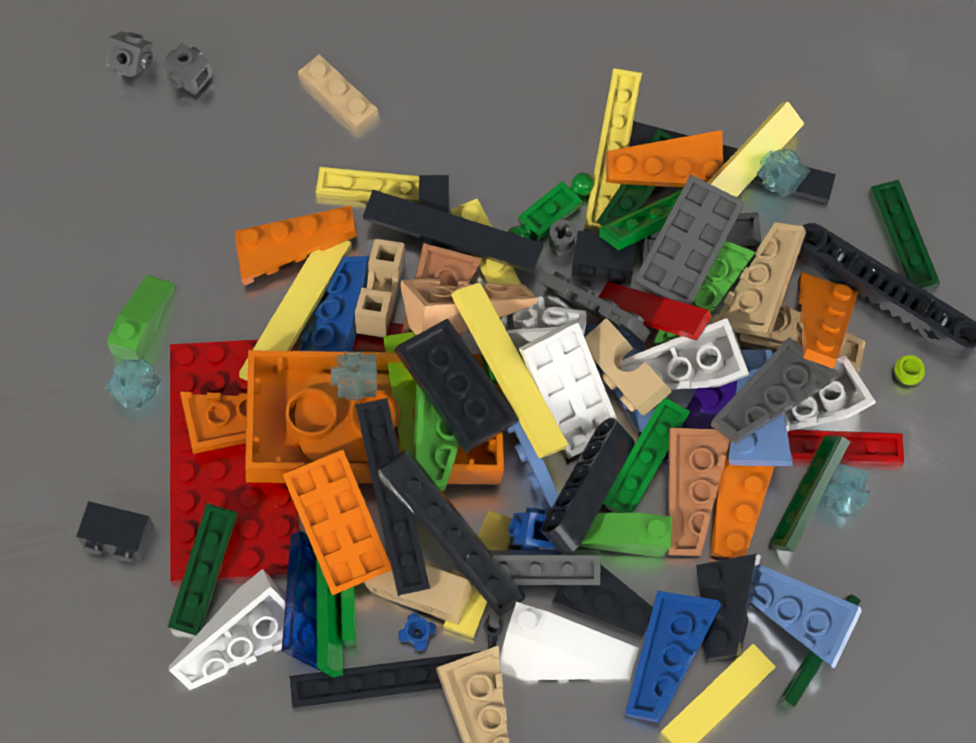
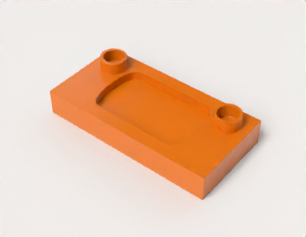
M248 350L246 482L286 483L282 475L283 473L343 449L356 482L372 483L355 405L384 398L388 399L398 448L401 453L397 427L400 420V407L392 395L388 363H402L397 354L387 352ZM473 354L483 368L482 354ZM494 384L495 387L497 388V390H498V391L500 392V394H501V387H500V385H499V384ZM414 405V409H413V419H414V422H415V405ZM503 432L466 454L461 446L458 445V451L447 484L500 485L504 472Z

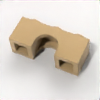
M375 239L368 262L367 287L361 288L355 310V323L357 334L383 338V336L388 334L405 268V243Z
M607 318L584 337L595 365H599L605 372L600 377L612 391L616 387L622 391L624 395L619 399L631 412L637 409L645 416L672 392L646 361L633 371L626 372L621 370L623 357L633 348Z

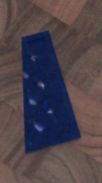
M297 531L290 536L281 651L321 671L317 668L316 555L308 535L302 531Z

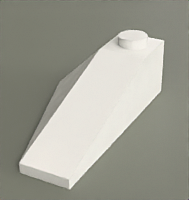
M532 305L501 317L500 320L517 351L520 352V347L572 320L578 322L584 334L587 314L586 311L558 307H550L545 311L535 310ZM470 330L461 333V338L471 353L482 354Z
M728 318L706 326L697 341L681 336L621 361V370L626 372L637 369L646 361L670 390L720 387L749 375L743 353Z
M845 354L837 358L834 370L839 373L837 380L784 413L787 431L847 419L876 403Z
M262 569L229 598L168 668L171 673L191 690L225 675L228 669L246 662L248 665L257 661V656L274 649V652L284 649L310 626L283 589Z
M516 602L499 659L500 673L524 681H569V679H590L591 681L630 680L639 648L548 611Z

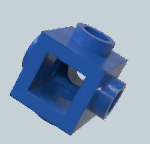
M527 507L526 512L514 513L508 527L509 545L520 546V550L554 549L555 546L541 532L542 524L547 515H544L545 510Z

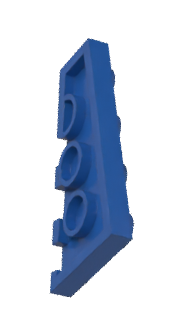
M369 256L342 257L326 288L328 294L324 302L318 304L313 314L316 318L310 330H305L300 340L303 344L299 351L352 352L356 337L355 310L361 288L367 287Z
M657 591L626 715L631 718L660 723L721 607V603L718 600Z

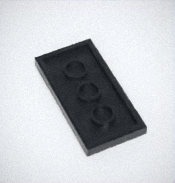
M448 318L396 346L395 353L465 454L516 425L519 421Z

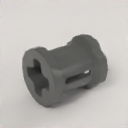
M562 219L555 221L551 225L549 246L551 252L555 255H569L574 251L577 231L571 221Z

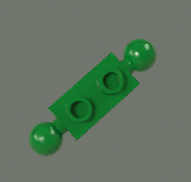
M578 173L573 177L570 188L561 181L518 216V222L522 227L513 226L507 232L528 239L532 235L537 241L541 240L550 232L551 225L555 221L566 219L582 206V200L578 196L590 194L594 187L593 177L588 173Z

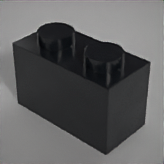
M578 230L572 275L588 281L601 279L618 285L624 283L631 284L637 242L617 250L599 237V233Z
M88 501L76 537L81 545L84 546L83 549L90 553L102 554V551L113 553L115 558L122 561L132 562L133 558L143 561L154 524L147 515Z

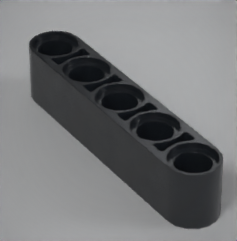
M615 418L606 419L596 428L542 524L541 532L562 554L566 555L573 552L582 543L634 447L635 440Z

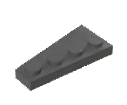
M789 337L715 416L711 426L733 443L738 444L837 380L839 373L832 368L804 359L803 347Z

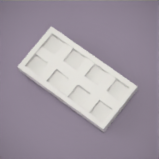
M572 320L519 348L532 379L568 443V446L562 452L566 458L570 459L584 451L594 431L603 421L609 418L617 420L578 322Z

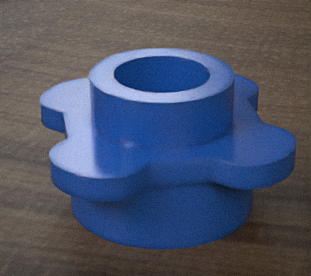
M412 613L408 616V621L404 629L399 631L398 636L400 641L409 642L415 646L417 651H423L427 648V641L430 636L436 633V625L433 622H427L419 614ZM416 629L421 631L419 635L414 633Z

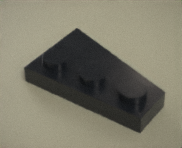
M601 564L600 585H559L552 604L640 640L643 638L653 610L649 603Z
M758 554L696 565L699 596L701 598L718 600L721 603V607L704 637L706 659L709 661L742 655L749 619L747 616L750 597L754 594L755 584L753 582L756 567L759 568L761 558Z

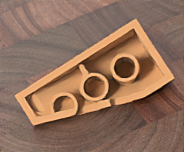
M431 278L401 280V290L410 329L418 335L448 318L458 334L468 331L469 328L451 295L455 290L470 286L471 284L468 281H458L457 286L440 285V279ZM487 283L485 288H483L499 318L537 304L538 298L525 285Z

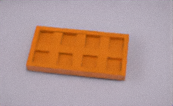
M343 449L282 474L332 595L391 571L389 559Z

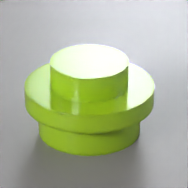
M902 356L894 366V374L901 383L915 385L923 379L925 366L917 356Z

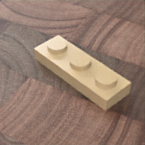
M317 55L298 71V77L356 132L378 115V109L320 55Z

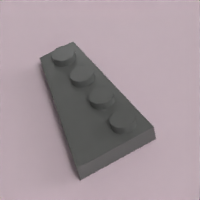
M543 270L537 279L549 291L602 320L607 318L615 327L643 342L646 341L650 334V331L643 325L645 320L631 311L626 312L620 309L619 305L605 297L602 300L594 296L595 293L581 284L578 287L570 284L571 280L557 271L552 275Z

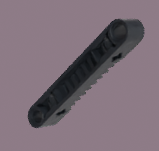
M816 223L803 225L806 234L797 257L800 261L830 279L839 280L840 284H848L851 289L859 291L862 298L867 296L872 304H880L883 311L890 310L891 316L901 317L903 323L909 322L912 329H918L924 338L959 359H968L976 353V321ZM805 240H811V241H813L816 245H815V246H810V245H807L804 241H805ZM960 336L968 337L971 343L963 342Z

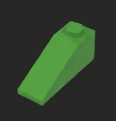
M150 275L145 276L119 313L106 343L113 356L139 365L142 364L173 293L175 283Z
M597 513L579 547L662 558L671 546L672 517L647 513Z

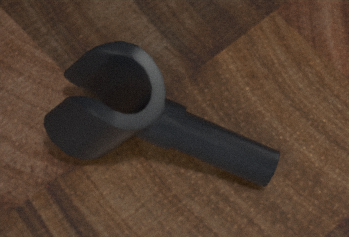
M490 615L487 616L483 628L488 634V649L496 646L498 634H500L505 624L503 616H500L498 628L490 626Z

